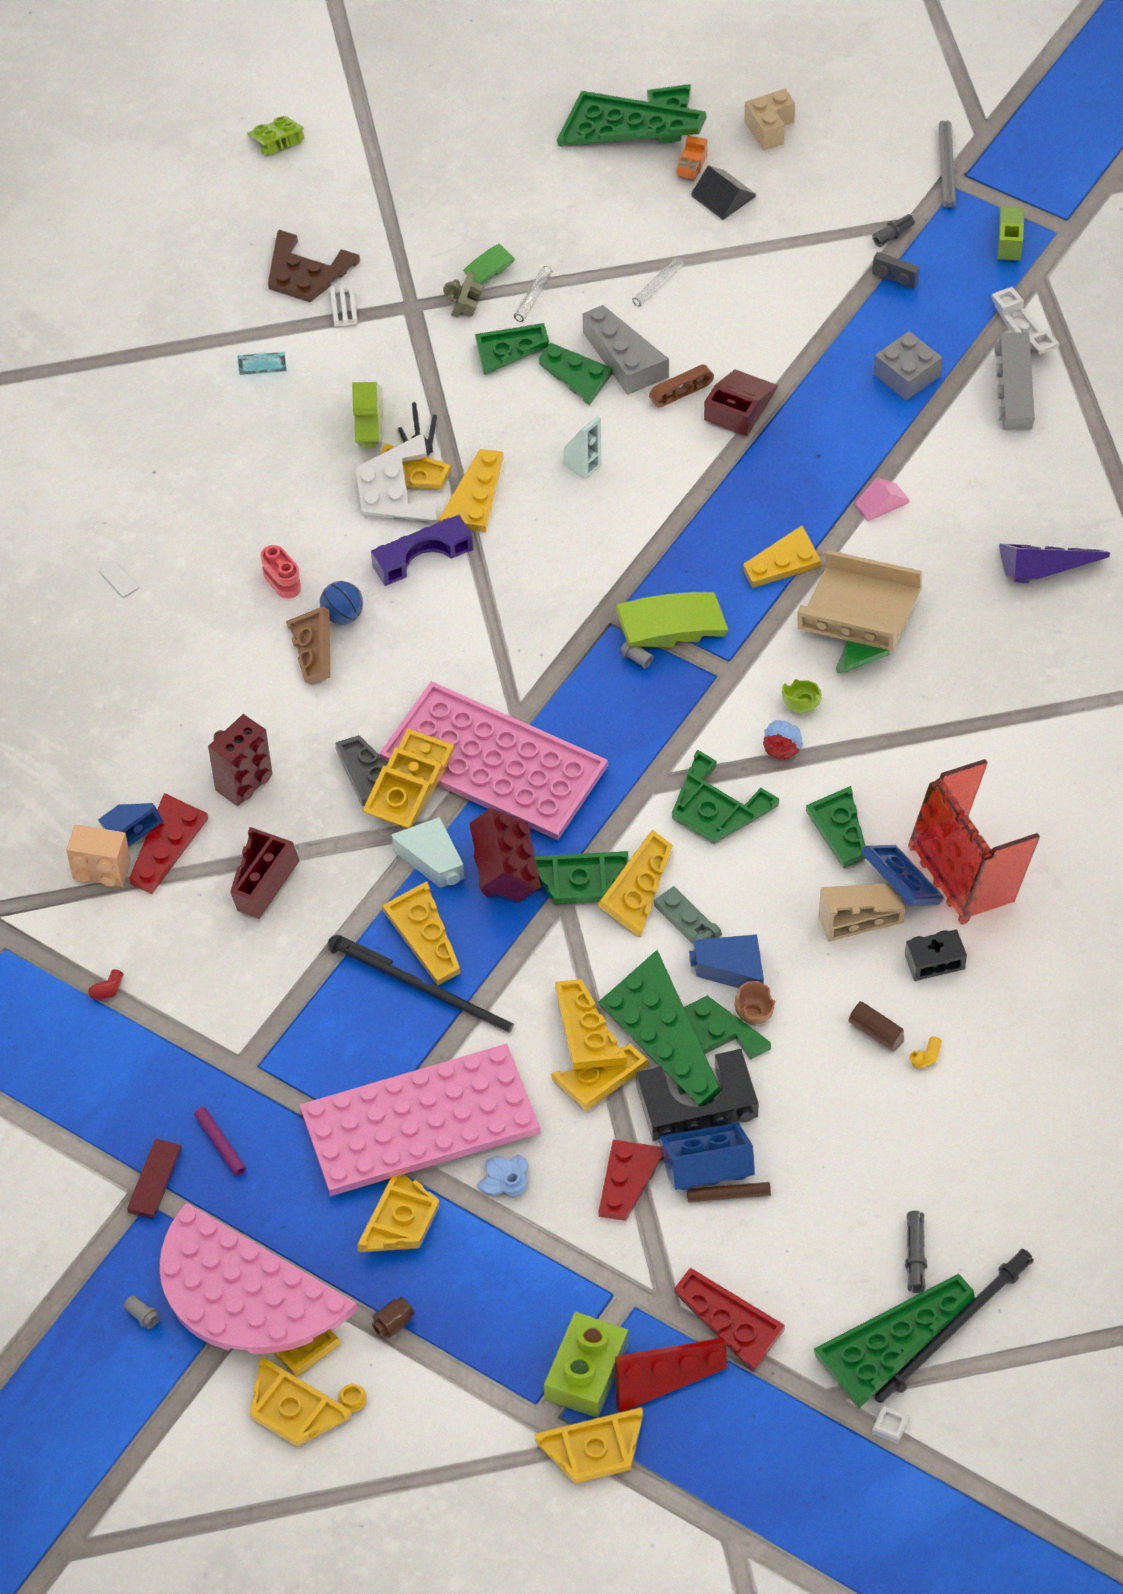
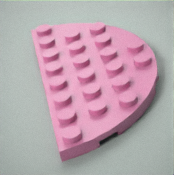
M188 1203L179 1211L165 1236L160 1256V1277L168 1304L177 1315L178 1320L191 1333L216 1347L229 1351L231 1348L248 1350L249 1354H267L298 1348L313 1342L314 1337L329 1329L331 1331L335 1330L358 1310L357 1303Z

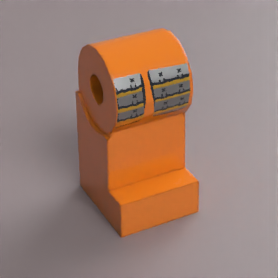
M691 135L687 136L686 146L677 166L678 177L696 180L707 157V139Z

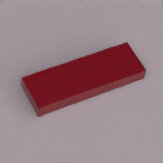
M155 1138L128 1204V1213L150 1219L155 1218L182 1151L180 1144Z

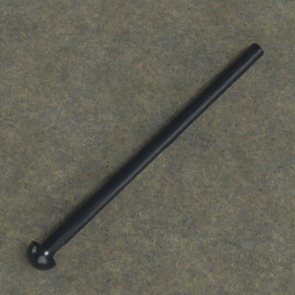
M333 935L327 942V948L332 954H335L337 951L342 952L508 1033L514 1027V1023L439 988L434 983H432V986L424 983L416 976L391 965L394 962L393 960L342 935Z

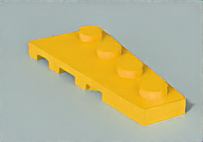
M427 881L382 905L383 912L437 986L460 974L458 961L450 940H448L445 927L438 914L437 906L432 898Z

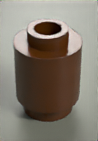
M403 1297L397 1300L393 1299L372 1316L374 1320L372 1327L379 1336L383 1337L385 1335L391 1338L411 1322V1317L415 1315V1312Z

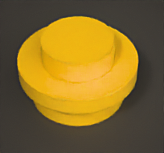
M348 1384L340 1390L338 1402L352 1412H357L365 1406L367 1395L361 1386Z

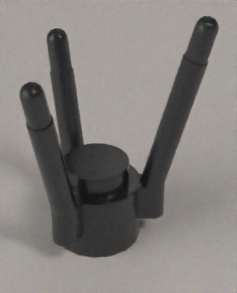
M416 402L412 403L415 435L411 439L420 435ZM436 414L432 416L428 439L424 436L427 457L433 452L432 444L437 420ZM399 427L398 431L404 443L408 441V438L403 428Z

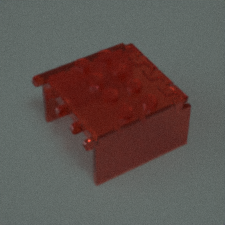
M986 759L942 772L937 780L929 783L908 843L910 850H915L921 858L920 865L922 868L927 867L933 876L935 887H940L946 895L947 905L949 907L953 906L958 913V921L961 925L966 924L971 916L1015 902L1040 839V835L1035 833L993 847L991 850L982 835H978L979 831L969 818V814L988 764Z

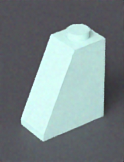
M440 817L391 835L395 854L440 888L454 885L464 879L463 863Z

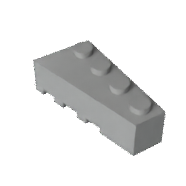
M602 305L582 313L584 335L604 363L612 368L613 376L627 395L669 378V358L607 307Z
M1029 332L1000 333L999 342H995V356L997 359L996 378L999 379L997 398L1001 400V406L998 408L999 421H1003V430L1032 429L1035 415Z

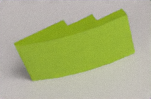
M715 592L665 594L620 603L615 607L628 646L673 648L677 641L699 642L702 636L725 637L728 632V627Z

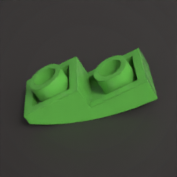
M499 243L472 261L463 269V272L466 275L468 272L474 273L473 281L484 285L495 274L499 276L515 261V258Z

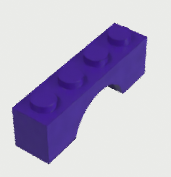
M460 515L446 518L437 524L424 527L415 533L402 536L398 540L380 545L376 549L371 550L372 566L384 586L406 578L409 563L418 555L437 552L452 559L472 551V533Z

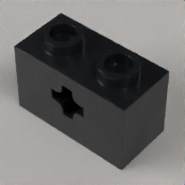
M957 929L951 931L942 930L934 935L925 937H914L906 941L905 958L914 981L964 970L966 967L967 954Z

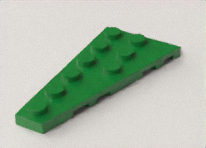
M581 91L557 138L558 146L696 135L700 133L707 119L706 111Z
M656 950L606 994L598 1004L659 1067H663L664 1072L699 1107L705 1106L721 1092V1089L663 963L659 951Z
M958 1273L814 1348L815 1357L856 1407L860 1409L975 1298L974 1290Z

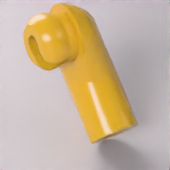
M932 1036L929 1038L926 1051L918 1050L916 1053L914 1050L909 1056L912 1066L922 1069L936 1063L942 1040Z

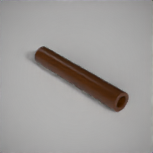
M770 1182L691 1188L687 1190L688 1203L771 1196Z

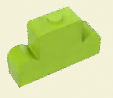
M352 382L355 442L361 444L362 448H376V444L382 443V386L377 382Z

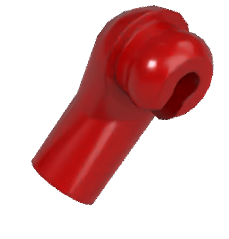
M113 969L107 981L90 986L88 990L90 998L103 1000L115 996L124 976L123 972Z

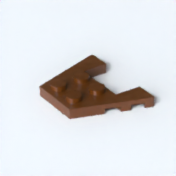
M278 230L268 279V288L291 297L312 302L331 286L333 280L337 277H343L347 273V269L352 265H358L360 255L341 249L332 264L327 265L291 253L298 242V236Z

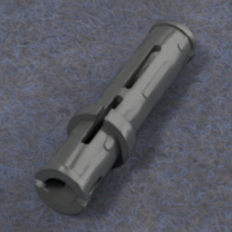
M917 1210L910 1211L906 1215L908 1256L905 1260V1268L908 1273L907 1289L912 1291V1293H921L926 1289L925 1269L927 1268V1260L924 1254L925 1216L923 1212L920 1213Z

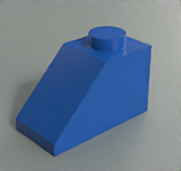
M153 803L118 804L98 819L103 829L125 832L128 847L164 822Z

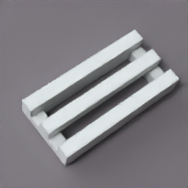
M353 284L348 285V288L345 289L344 286H339V289L336 290L334 287H330L334 327L357 325ZM345 295L350 297L352 319L349 320L347 317ZM335 296H340L343 320L340 321L338 320Z

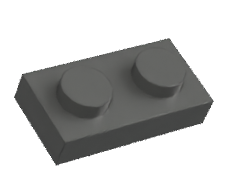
M877 251L873 257L872 274L915 289L919 281L920 267Z

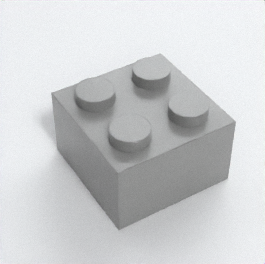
M908 331L875 355L873 374L907 401L941 377L943 357Z

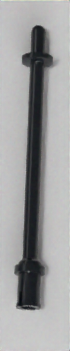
M1020 1249L1009 1262L1002 1263L998 1267L999 1275L875 1394V1401L877 1403L884 1402L895 1390L903 1393L907 1389L905 1381L1006 1283L1014 1284L1019 1280V1275L1034 1262L1032 1255L1027 1250Z

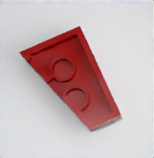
M620 1140L612 1141L599 1206V1217L627 1220L641 1197L643 1189L648 1181L652 1179L660 1161L663 1160L660 1146Z

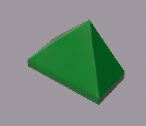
M847 641L836 666L837 673L847 672L890 655L889 650Z

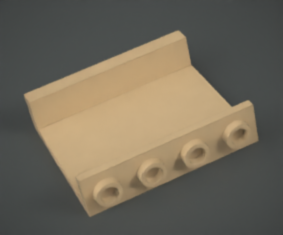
M827 550L825 553L826 568L808 606L800 605L798 609V629L894 651L921 592L922 571Z

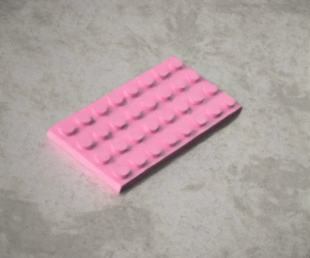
M432 681L379 753L380 759L388 763L395 747H399L407 728L453 744L455 750L437 786L488 809L491 807L528 823L529 828L556 840H559L608 767V760Z
M507 1044L300 1104V1110L330 1196L541 1133L540 1125Z

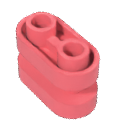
M277 545L265 547L261 552L264 578L279 596L283 598L296 597L301 591L297 564L282 547Z

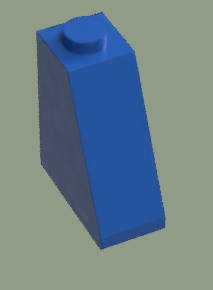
M757 934L694 940L693 951H689L690 967L695 966L696 977L739 988L748 981H758L764 984Z

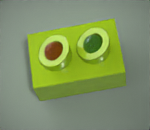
M574 1312L544 1383L545 1400L599 1418L615 1379V1356L625 1355L628 1347V1329Z

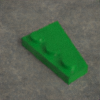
M544 323L475 334V341L484 375L540 351L549 345Z
M551 342L539 357V365L557 380L564 381L569 386V389L574 394L578 393L582 396L583 401L588 405L592 403L612 375L611 367Z

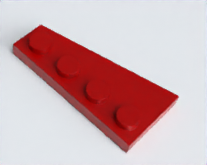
M166 793L163 794L157 809L164 822L147 833L129 877L131 885L150 894L154 893L208 820L206 812Z
M691 1267L675 1287L674 1293L718 1338L723 1337L727 1342V1347L753 1373L785 1330L783 1323Z
M722 1337L615 1356L616 1409L619 1413L627 1411L726 1369L727 1342Z

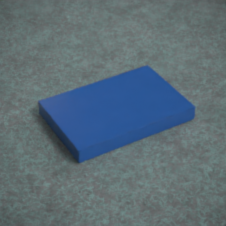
M868 845L861 851V854L909 906L939 905L944 899L937 888L897 845Z

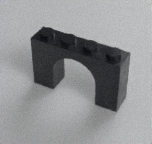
M742 1049L715 1054V1071L722 1091L715 1101L701 1107L684 1105L673 1097L662 1066L636 1072V1088L652 1141L659 1140V1136L739 1121L748 1122L758 1117L759 1103Z

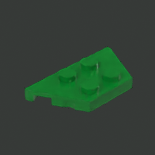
M628 851L535 856L540 883L554 904L599 902L629 860Z

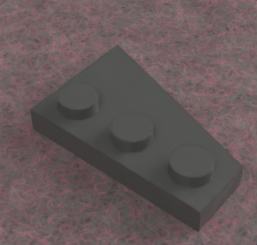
M358 735L335 742V749L361 805L365 806L383 765H387L379 758V754Z

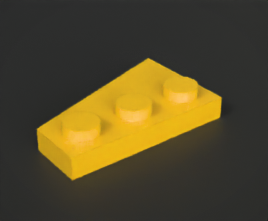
M802 525L743 564V571L751 587L755 588L820 568L821 560Z
M629 1044L620 1048L627 1056L626 1065L571 1069L563 1073L559 1070L551 1073V1077L562 1090L587 1111L633 1078L636 1072L648 1067L649 1064L648 1059Z

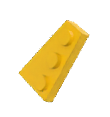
M385 443L379 455L391 450L395 446ZM429 457L403 462L406 487L412 489H443L452 471L450 464Z

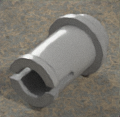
M627 641L620 650L624 658L632 659L644 669L651 664L654 658L652 654H649L639 646H628Z
M132 1295L124 1303L123 1309L140 1321L141 1327L150 1329L159 1321L160 1316L157 1314V1309L148 1307L137 1296Z

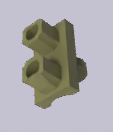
M468 272L462 286L458 280L447 282L444 285L443 292L449 301L457 299L451 314L458 318L460 312L473 316L478 302L467 298V295L478 300L482 293L484 285L473 281L475 274L472 272Z

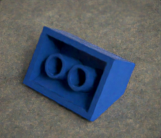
M739 1122L659 1136L667 1176L675 1190H688L693 1188V1186L703 1184L716 1185L720 1181L730 1179L743 1180L747 1176L755 1175L753 1145Z

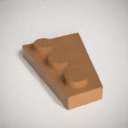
M322 606L286 621L287 627L292 630L293 637L291 639L293 646L297 647L299 652L298 661L304 680L311 685L330 678V610Z

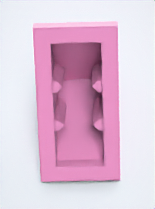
M877 477L855 502V506L869 522L909 503V498L897 483Z

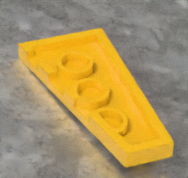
M479 449L439 517L438 523L446 518L460 515L469 530L487 531L504 459L503 452Z
M653 829L597 904V906L638 937L643 933L644 923L650 913L651 903L659 887V880L665 870L673 847L670 842Z
M582 979L555 982L556 997L573 1070L626 1065L627 1056L618 1047L614 1034L608 1030L606 1020L597 1011L596 1003Z

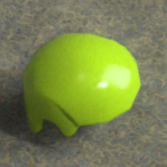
M794 679L791 685L788 686L784 683L782 687V698L789 710L797 714L810 712L821 702V690L812 681Z

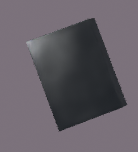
M708 165L691 192V196L724 220L754 199L756 193L725 170Z

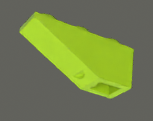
M1000 206L997 259L1021 260L1024 232L1023 207Z

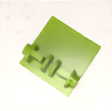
M287 116L277 117L273 120L274 122L267 125H257L253 128L254 130L247 132L250 137L263 145L260 147L263 155L267 154L268 156L279 152V150H284L283 144L286 148L301 143L305 139L301 131L304 130V127Z

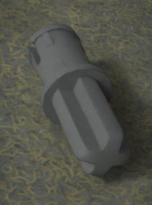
M907 214L896 222H888L885 228L872 235V239L878 247H881L894 238L898 239L900 233L915 224V220L912 215Z

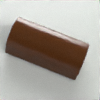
M859 1001L851 1012L848 1019L850 1024L892 1052L896 1051L904 1042L903 1028L864 1002Z

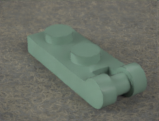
M675 886L654 900V906L692 944L694 940L719 938L722 936L720 928L715 923H711Z

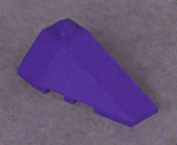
M999 543L1005 574L1014 578V582L1029 583V579H1040L1110 557V552L1099 549L1068 548V550H1064L1065 548L1046 546L1045 549H1041V547L1025 544Z

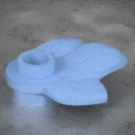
M518 1154L511 1158L510 1161L500 1156L487 1160L485 1166L489 1176L477 1184L482 1192L489 1195H498L505 1192L509 1196L517 1197L526 1191L528 1184L526 1172L529 1167L524 1157Z

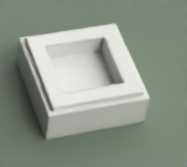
M883 1405L872 1428V1434L899 1444L910 1416Z

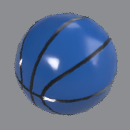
M335 581L323 590L320 596V607L323 606L330 610L331 622L340 625L349 624L355 621L361 614L363 597L358 587L347 581Z

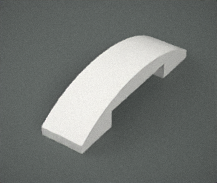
M1013 287L992 294L991 298L1011 333L1029 332L1030 352L1040 355L1059 347L1060 343L1048 329L1043 331L1023 308L1024 300Z

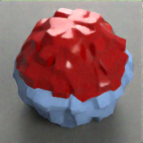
M774 720L764 730V749L769 756L777 758L779 761L788 760L790 757L798 754L802 748L803 742L799 727L792 725L788 721Z

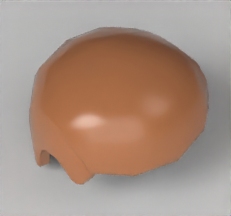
M748 981L739 987L735 996L734 1007L741 1020L749 1024H761L772 1017L775 1000L772 999L770 988L767 985L758 981Z

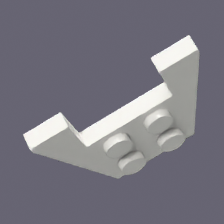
M423 434L355 467L363 515L394 519V517L405 518L408 521L415 522L422 520L428 521L431 524L438 523L434 500L409 504L403 462L428 458Z

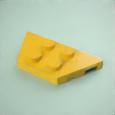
M405 1174L392 1176L358 1242V1251L371 1252L420 1248L439 1209V1199L431 1192L425 1191L423 1185L417 1180L412 1181Z
M263 1356L259 1359L257 1380H255L250 1418L298 1447L352 1417V1411Z
M641 1407L534 1434L535 1442L574 1484L630 1471L642 1423L643 1410Z

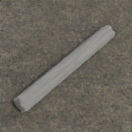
M942 120L939 122L943 206L945 208H954L956 194L952 128L949 120Z

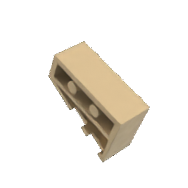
M889 883L820 888L819 919L828 942L904 923V904L900 895Z

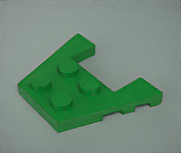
M697 750L693 763L688 770L684 786L681 788L672 811V819L715 844L779 805V798L761 787L744 805L704 781L716 768L717 761Z
M708 995L684 1007L704 1054L734 1039L737 1040L750 1060L771 1049L769 1040ZM677 1085L678 1093L683 1095L685 1092Z

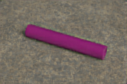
M205 1107L197 1109L194 1116L235 1176L242 1175L246 1171L245 1165Z

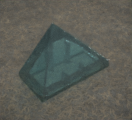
M257 352L237 356L240 375L287 371L285 352Z

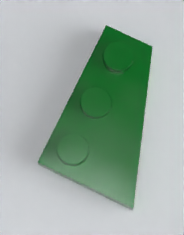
M691 84L647 90L648 102L688 108ZM682 136L661 137L657 139L658 143L661 144L681 141Z
M851 786L806 805L807 814L843 868L866 859L861 854L865 847V842L859 825Z

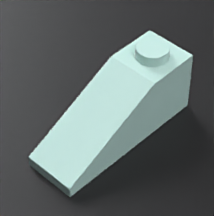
M598 416L584 426L564 448V465L584 479L602 466L601 418Z

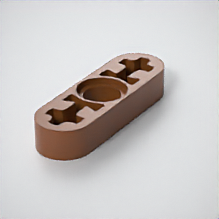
M699 365L656 385L650 391L649 398L656 407H664L705 388L713 381L714 374L707 365Z

